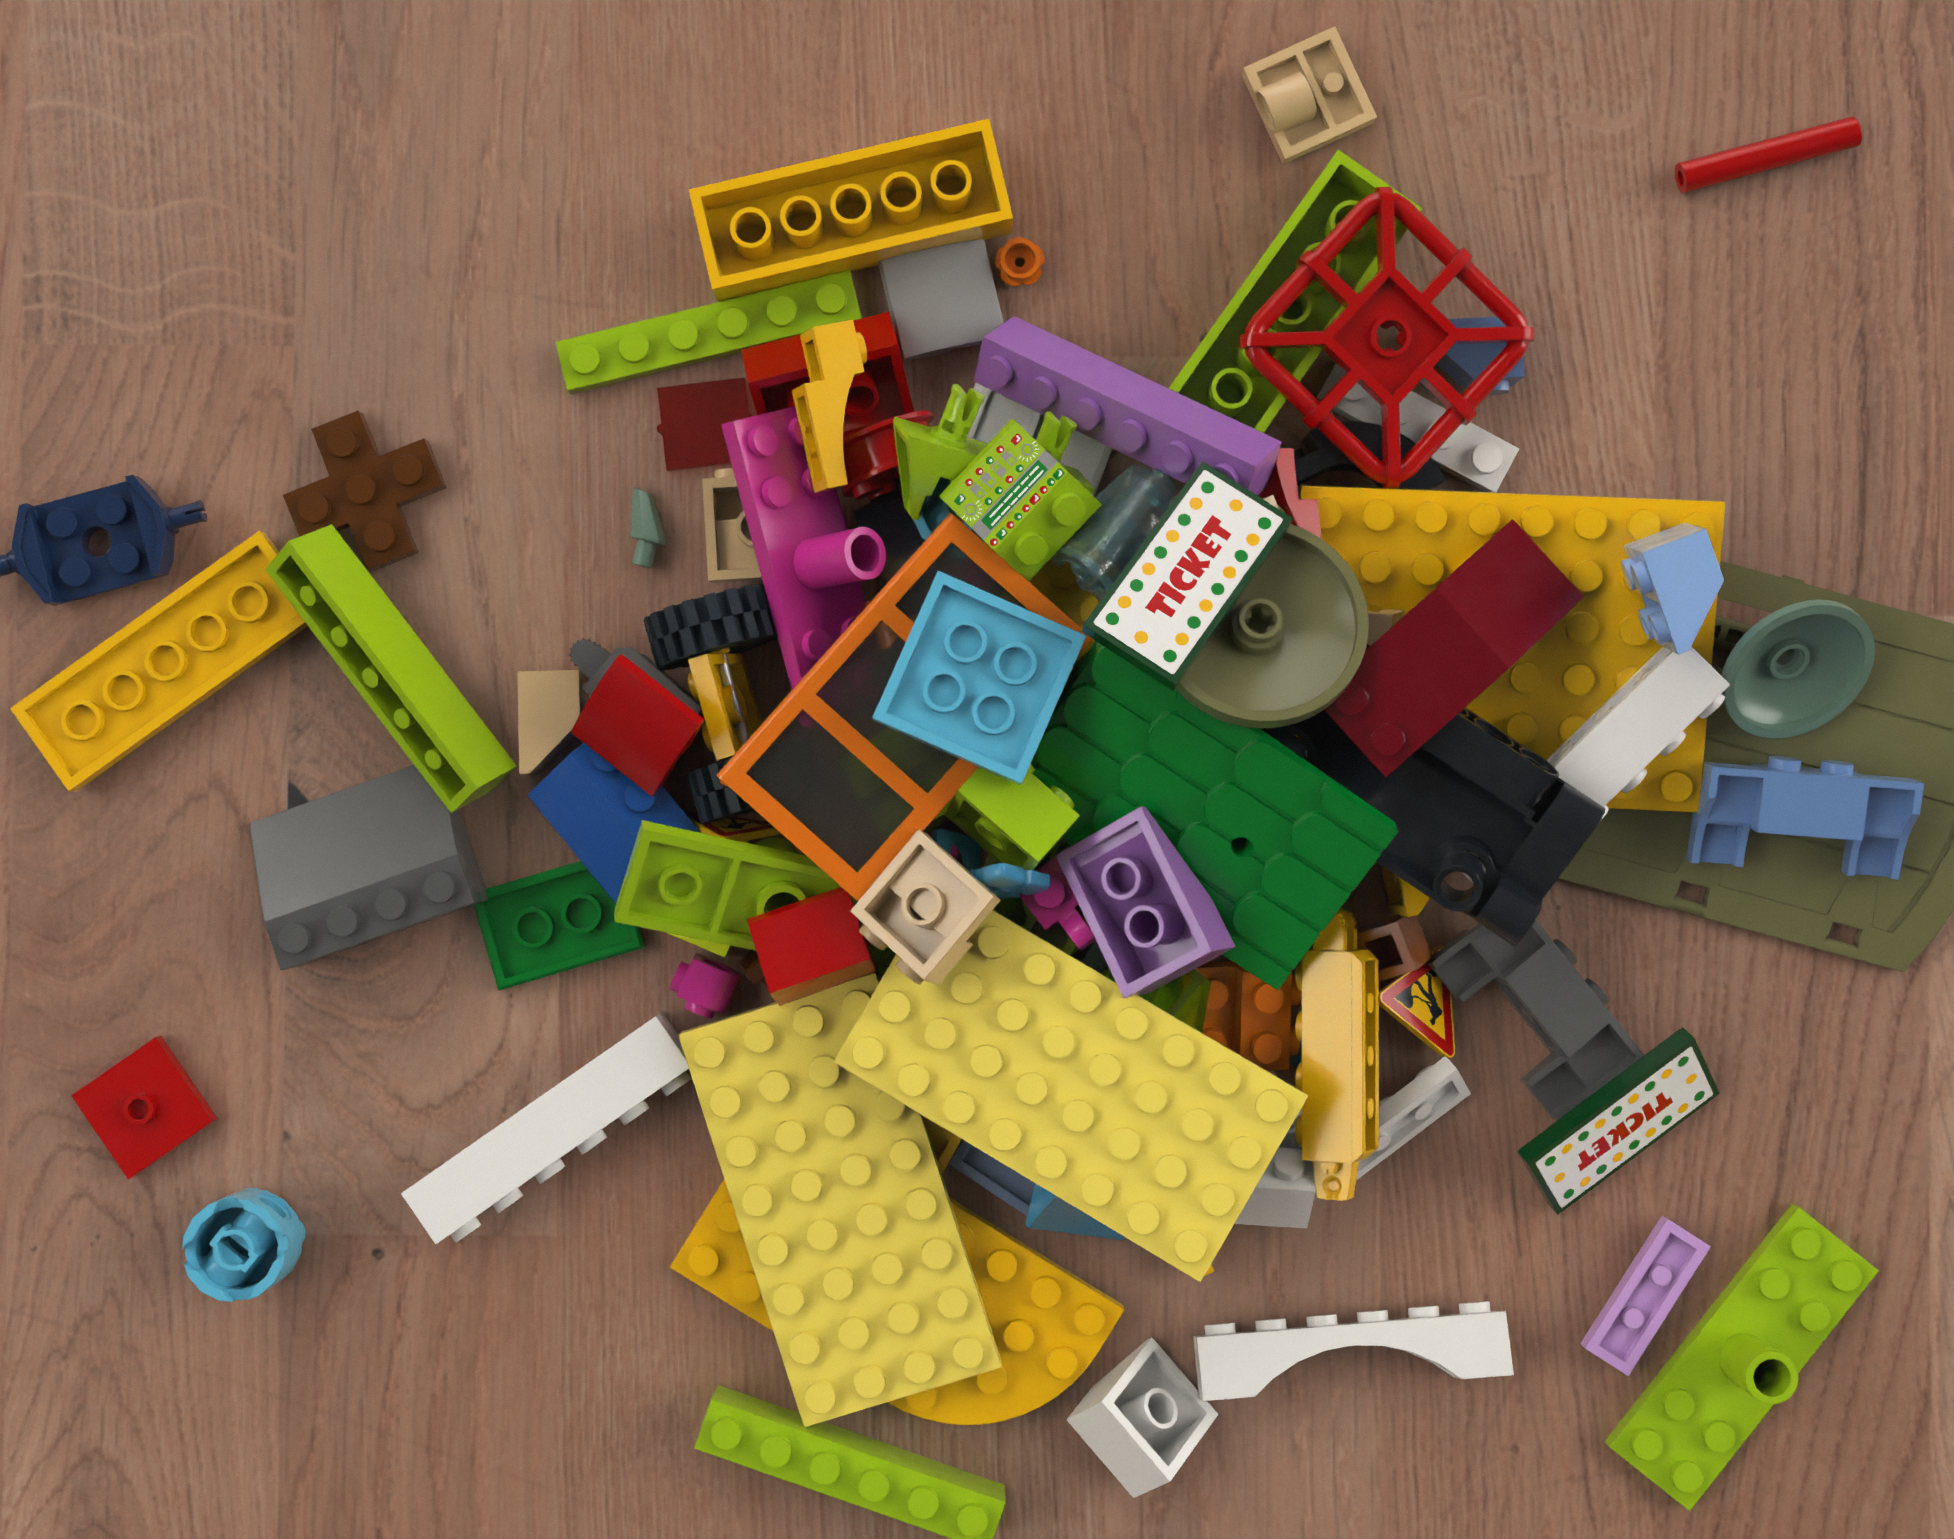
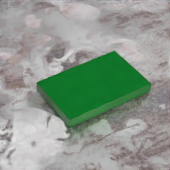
M581 861L487 888L485 892L490 900L474 905L498 991L647 947L641 927L615 922L614 910L616 904Z

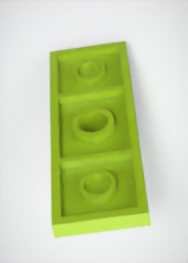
M642 820L615 906L614 920L617 923L756 951L748 927V918L841 886L807 856L797 854L794 846L782 838L769 837L760 840L756 844H750ZM852 866L856 871L861 869V867ZM851 896L855 906L858 901ZM868 941L878 967V976L883 977L896 953L888 946L884 950H880Z
M1791 1204L1604 1442L1690 1511L1774 1404L1788 1400L1794 1394L1798 1385V1373L1879 1270L1804 1210Z

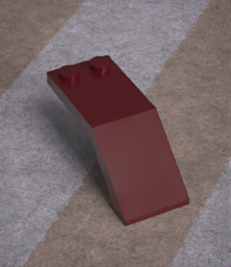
M1512 519L1365 650L1361 664L1350 684L1324 710L1378 770L1387 777L1510 669L1584 596Z

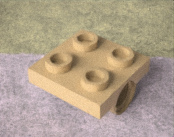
M1335 26L1252 63L1242 70L1243 80L1283 165L1372 125L1377 119V115Z

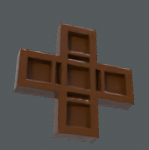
M355 411L311 429L330 476L283 495L299 537L331 524L337 531L350 527L367 570L372 572L418 554V549L401 506L447 488L429 441L423 438L380 456L364 414L360 411Z

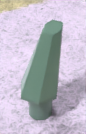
M633 487L631 532L629 537L638 541L632 564L652 568L657 545L667 546V541L653 495Z

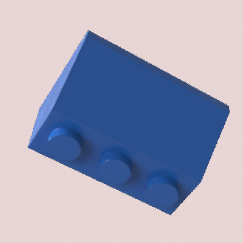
M585 743L571 752L527 795L615 904L618 900L642 820L701 833L663 786L653 797L650 796Z

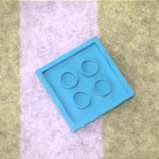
M937 571L874 712L872 721L1021 786L1086 635Z

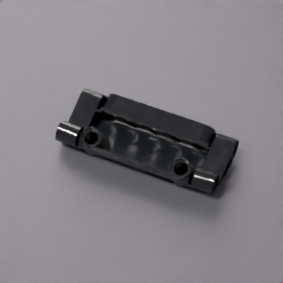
M1466 707L1387 777L1378 770L1325 710L1311 718L1288 726L1260 728L1395 822L1399 832L1387 848L1383 849L1376 861L1377 863L1439 903L1443 908L1469 915L1513 946H1516L1529 931L1541 911L1543 898L1592 834L1606 808L1560 779L1559 772L1548 761ZM1452 872H1462L1472 879L1474 885L1466 890H1456L1447 884L1445 877Z

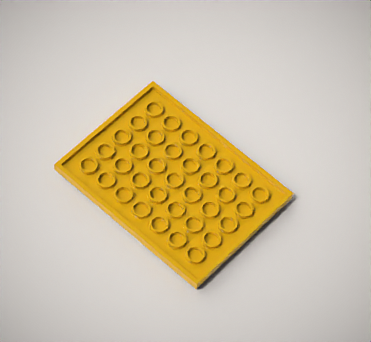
M1300 485V499L1318 500L1321 539L1335 549L1354 572L1362 588L1368 611L1378 612L1384 609L1405 610L1406 615L1512 519L1584 596L1582 600L1510 669L1466 706V708L1545 760L1663 647L1657 644L1655 638L1649 640L1643 630L1638 610L1645 608V605L1638 590H1631L1624 577L1620 561L1628 557L1623 545L1679 524L1688 523L1706 528L1720 567L1725 514L1724 501ZM1718 594L1691 646L1711 666ZM1699 716L1695 718L1683 730L1686 737L1675 750L1666 756H1662L1659 753L1644 768L1647 771L1644 779L1628 793H1623L1622 791L1617 793L1606 806L1615 809L1697 813L1703 774L1707 717L1701 719Z

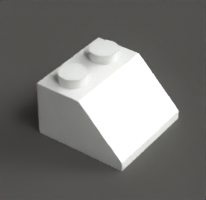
M1151 1337L1097 1382L1070 1414L1067 1421L1129 1494L1135 1498L1173 1479L1216 1419L1218 1413L1207 1401L1199 1399V1391Z

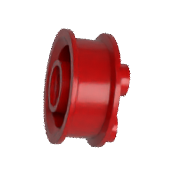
M929 410L915 411L896 416L929 426V423L934 419L932 411ZM894 417L868 426L843 438L844 464L848 482L841 490L844 497H854L855 500L868 497L870 502H873L898 491L896 484L901 482L893 428Z

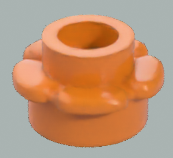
M1012 238L1004 247L999 248L997 251L995 266L997 269H1000V278L1006 284L1013 287H1018L1020 284L1029 286L1037 282L1042 275L1041 265L1045 262L1044 253L1040 246L1027 238ZM1021 258L1025 261V264L1022 267H1018L1015 261Z

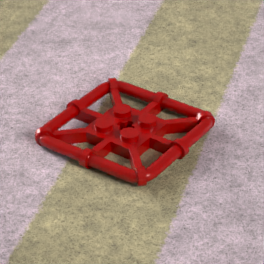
M1376 187L1375 192L1360 200L1313 251L1306 250L1297 260L1299 265L1297 269L1252 316L1245 328V333L1239 335V347L1241 350H1245L1246 356L1253 367L1304 415L1302 421L1311 430L1316 427L1366 476L1377 483H1382L1383 488L1398 489L1400 483L1415 475L1461 424L1468 425L1477 415L1475 409L1517 365L1528 349L1529 342L1534 341V327L1528 326V322L1520 309L1470 261L1473 256L1464 247L1459 250L1409 200L1398 193H1393L1391 187ZM1375 216L1378 272L1357 294L1328 265L1369 220ZM1394 217L1444 265L1421 292L1396 269ZM1456 277L1506 327L1456 328L1431 302ZM1314 280L1319 282L1344 307L1323 331L1266 333ZM1379 326L1385 330L1392 326L1397 328L1399 333L1396 335L1395 340L1399 347L1396 351L1390 347L1383 350L1378 345L1379 336L1376 332ZM1506 343L1507 345L1461 395L1433 368L1454 344ZM1321 347L1346 373L1318 401L1267 349ZM1421 382L1444 404L1446 411L1401 459L1399 403ZM1356 383L1381 405L1382 461L1330 412Z

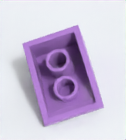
M1145 806L1137 808L1055 855L1123 998H1128L1135 994L1150 993L1235 948L1212 898Z

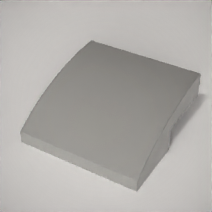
M984 239L923 249L884 259L878 263L902 361L946 355L956 348L982 345L983 337L1004 323Z

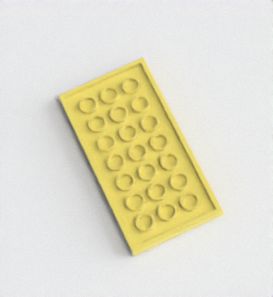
M994 910L989 913L968 938L973 945L939 985L925 980L920 985L913 982L895 965L900 959L896 954L833 1062L1201 1282L1308 1095L1139 995L1135 994L1131 997L1123 998L1115 981Z
M876 973L845 982L782 1006L774 1002L697 1026L678 1034L804 1427L1001 1368L1002 1364L923 1115L833 1062L880 982L879 976Z

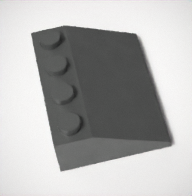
M415 765L249 823L264 923L280 970L303 966L490 900V898H487L486 887L460 811L457 810L452 814Z

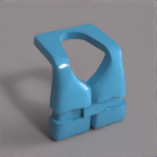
M942 828L932 830L933 840L949 854L954 844L962 855L963 867L999 899L1019 898L1021 893L1030 896L1046 891L1050 886L1049 874L1034 870H1024V868L1015 865L997 863L981 868L980 845L971 837Z

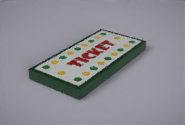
M1202 461L1085 621L1082 632L1174 691L1288 530L1293 518Z
M1681 1028L1521 1147L1517 1152L1547 1204L1559 1215L1720 1093L1695 1038L1686 1029Z

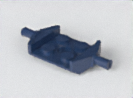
M133 474L125 476V482L36 506L25 503L19 505L12 549L9 550V553L0 555V576L15 572L20 574L45 604L53 606L167 576L174 561L175 534L180 533L179 528L206 522L207 514L202 513L206 509L201 500L176 508L166 507L157 493L142 478ZM106 529L111 536V547L107 553L96 557L89 548L90 537L94 532Z

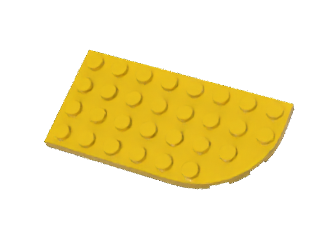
M724 1179L670 1268L773 1331ZM950 1198L1002 1361L1001 1368L887 1403L909 1414L940 1423L983 1425L1001 1422L1022 1416L1043 1406L1071 1386L1087 1369L1124 1312V1305Z

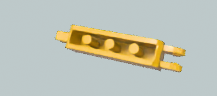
M1343 907L1339 909L1326 928L1320 932V936L1313 944V949L1307 951L1296 966L1295 971L1297 988L1302 990V1011H1299L1295 1024L1297 1040L1302 1042V1063H1299L1297 1067L1295 1083L1297 1089L1308 1095L1302 1106V1114L1299 1115L1296 1122V1141L1299 1146H1302V1160L1312 1161L1317 1198L1337 1201L1349 1200L1354 1197L1359 1161L1368 1158L1379 1148V960L1369 949H1357L1356 917L1353 916V912L1344 910Z

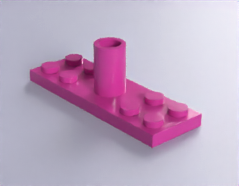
M790 407L721 424L790 686L793 689L865 609L866 601L860 581L871 580L880 575L886 562V550L881 537L874 530L868 527L847 530L836 489L814 493L796 408ZM873 633L817 695L841 717L878 705L885 690L869 678L881 662ZM804 710L799 715L802 728L820 725Z

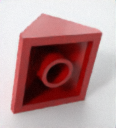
M842 887L747 919L769 994L779 1006L872 973L879 974L868 940L859 932L862 924L850 912L854 907L851 895Z

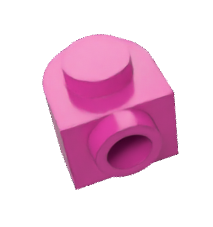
M696 953L690 964L683 961L680 962L669 989L677 992V997L687 1000L684 1007L689 1011L703 1017L713 1018L715 1011L726 1013L742 974L725 964Z

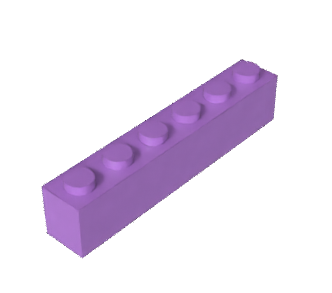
M1013 316L983 337L974 382L1044 416L1048 411L1052 412L1058 420L1062 415L1068 417L1077 424L1075 431L1185 484L1203 461L1255 495L1260 494L1268 486L1280 450L1281 441L1016 316Z

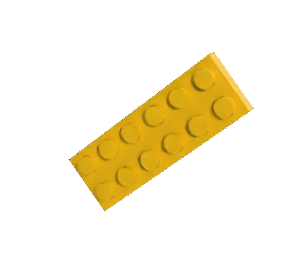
M260 530L10 708L68 791L76 792L308 626L265 570L279 553L266 533Z

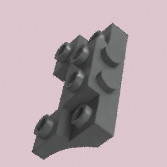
M1536 920L1516 946L1511 945L1478 923L1473 929L1460 932L1426 963L1458 1002L1464 1003L1490 981L1495 983L1550 1052L1545 1059L1521 1078V1081L1550 1117L1559 1120L1642 1058L1644 1054L1605 1007L1608 998L1602 989L1591 979L1586 978L1584 980L1573 967L1577 961L1569 948L1558 939L1552 940Z

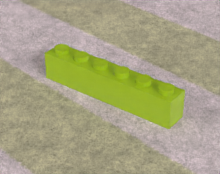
M331 524L289 540L267 566L266 572L452 814L491 792L517 765L335 527Z
M717 1385L711 1398L694 1449L951 1539H993L1006 1503L1004 1484L827 1422L804 1427L800 1413L721 1385Z

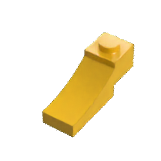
M853 320L815 326L800 335L810 382L793 389L792 395L814 493L833 490L848 484L843 452L845 406L854 377L865 372L863 364L867 361V349L864 338L860 332L856 333Z

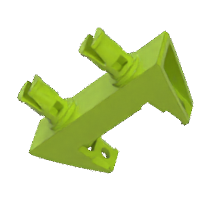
M959 384L952 386L950 397L938 426L929 427L894 417L893 428L905 509L914 520L919 521L921 517L919 514L925 499L932 495L940 477L949 479L952 482L988 444L968 438L979 408L985 399L984 395L972 388L966 394ZM1047 411L1036 441L1060 463L1077 424L1063 415L1058 420L1052 412ZM1062 465L1091 494L1094 493L1095 488L1078 469Z

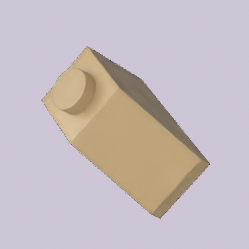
M580 670L517 671L519 774L539 775L576 737L571 733V730L590 698V695L582 689L588 682L587 676Z

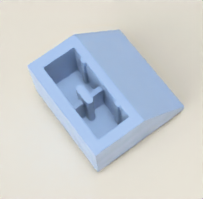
M1682 523L1623 545L1628 558L1620 561L1629 588L1631 590L1637 589L1642 596L1645 608L1638 610V615L1649 640L1655 638L1659 646L1662 645L1678 655L1690 650L1724 582L1706 528Z

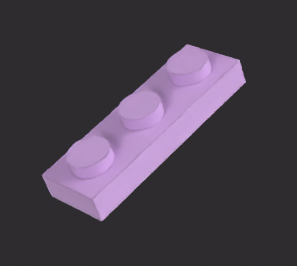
M1661 1216L1580 1344L1591 1353L1629 1376L1711 1246L1671 1220Z

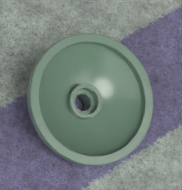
M1830 600L1802 601L1767 615L1742 636L1726 660L1721 675L1730 684L1722 693L1725 696L1723 706L1726 712L1744 731L1764 738L1793 737L1826 724L1851 704L1868 680L1875 657L1874 637L1869 626L1853 609L1842 603Z

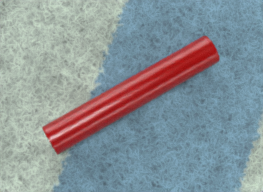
M1852 116L1680 162L1675 166V180L1680 192L1686 193L1858 147L1862 141L1861 127L1858 120Z

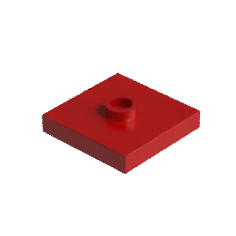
M162 1036L153 1038L71 1095L128 1180L137 1176L218 1120Z

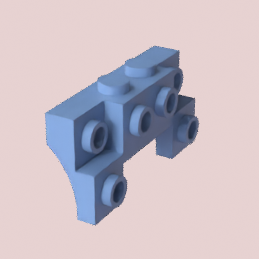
M1769 756L1768 764L1750 763V765L1704 762L1698 812H1692L1686 858L1689 862L1697 864L1699 862L1732 864L1735 867H1743L1747 840L1751 828L1757 833L1843 839L1845 844L1841 867L1842 873L1847 876L1859 874L1883 876L1899 880L1905 847L1911 830L1920 816L1924 783L1914 778L1859 774L1854 771V764L1835 760H1822L1820 768L1801 767L1802 760L1784 756Z

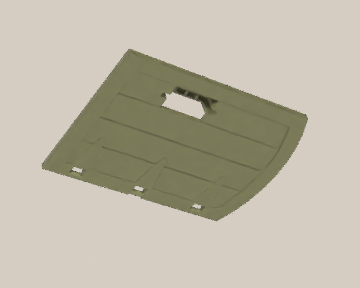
M1720 561V570L1724 582L1717 598L1771 613L1788 605L1807 600H1830L1842 603L1857 612L1869 626L1874 637L1875 657L1868 680L1851 704L1826 724L1801 735L1788 738H1764L1752 735L1744 731L1732 720L1722 703L1707 717L1704 762L1750 765V763L1768 764L1769 756H1784L1802 760L1801 767L1820 768L1822 760H1835L1854 764V771L1859 774L1914 778L1924 783L1920 816L1911 830L1905 847L1899 880L1883 876L1859 874L1847 876L1842 873L1841 867L1845 844L1843 839L1757 833L1751 828L1747 840L1743 867L1711 862L1691 863L1686 858L1692 812L1609 808L1607 814L1598 823L1559 879L1669 909L1680 910L1713 921L1904 972L1936 937L1954 911V624L1804 584V581L1785 575L1779 577ZM1716 616L1713 647L1732 651L1737 642L1753 625ZM1713 667L1720 675H1722L1723 669ZM1685 881L1707 887L1703 897V904L1676 897L1675 894L1678 892L1680 882ZM1833 922L1858 928L1854 945L1827 938Z

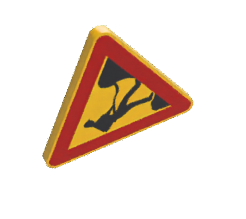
M684 811L698 830L704 834L749 843V840L781 834L766 820L730 817L701 824L698 812Z
M1444 946L1435 947L1431 951L1432 954L1435 955ZM1427 963L1415 971L1397 976L1379 990V1006L1441 1057L1452 1058L1455 1055L1451 993Z

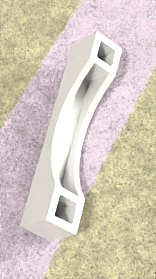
M1484 1301L1458 1304L1460 1314L1440 1315L1439 1306L1408 1308L1409 1318L1389 1319L1388 1310L1357 1312L1358 1322L1338 1324L1337 1314L1307 1316V1326L1287 1328L1286 1318L1255 1321L1256 1331L1236 1332L1235 1323L1204 1325L1205 1335L1193 1336L1199 1399L1202 1401L1255 1397L1273 1378L1297 1362L1327 1350L1348 1346H1385L1403 1350L1431 1362L1450 1376L1458 1379L1514 1375L1506 1311H1491L1490 1302Z

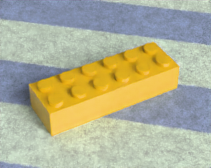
M990 119L688 189L711 287L718 302L847 270L852 272L878 266L881 260L923 249L1012 234L1013 215Z

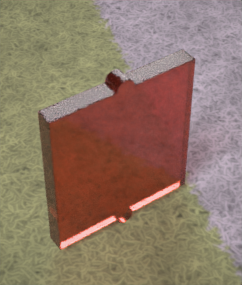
M745 377L658 387L661 424L657 426V432L663 436L666 470L675 471L731 464L721 424L753 416L749 413Z

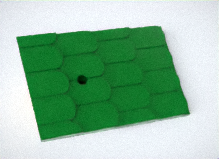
M1095 641L1063 689L1031 761L1035 770L1033 775L1048 788L1050 785H1054L1064 791L1074 803L1073 810L1080 815L1061 838L1069 844V847L1137 808L1145 806L1212 898L1235 945V948L1222 955L1276 990H1279L1291 974V970L1295 969L1320 936V932L1326 928L1349 898L1352 890H1355L1380 857L1383 849L1387 848L1399 832L1393 820L1260 728L1230 724L1204 713L1187 701L1176 688L1172 691L1097 641Z

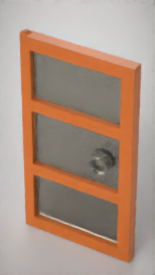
M951 513L947 515L716 775L723 786L730 787L857 901L861 899L917 830H925L955 796L957 790L978 768L966 761L872 721L874 712L937 571L1084 634L1081 627L965 526L959 516ZM1086 635L1078 656L1092 642L1093 639Z

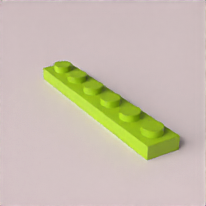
M847 270L560 340L555 343L567 391L570 394L742 353V349L800 335L815 326L848 320L854 321L862 317L851 272Z

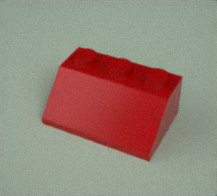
M889 311L853 321L856 333L860 332L864 338L867 349V361L863 364L865 372L853 378L849 389L844 414L843 438L878 422L915 412ZM800 335L742 349L747 383L757 415L795 407L792 390L804 383L810 382Z

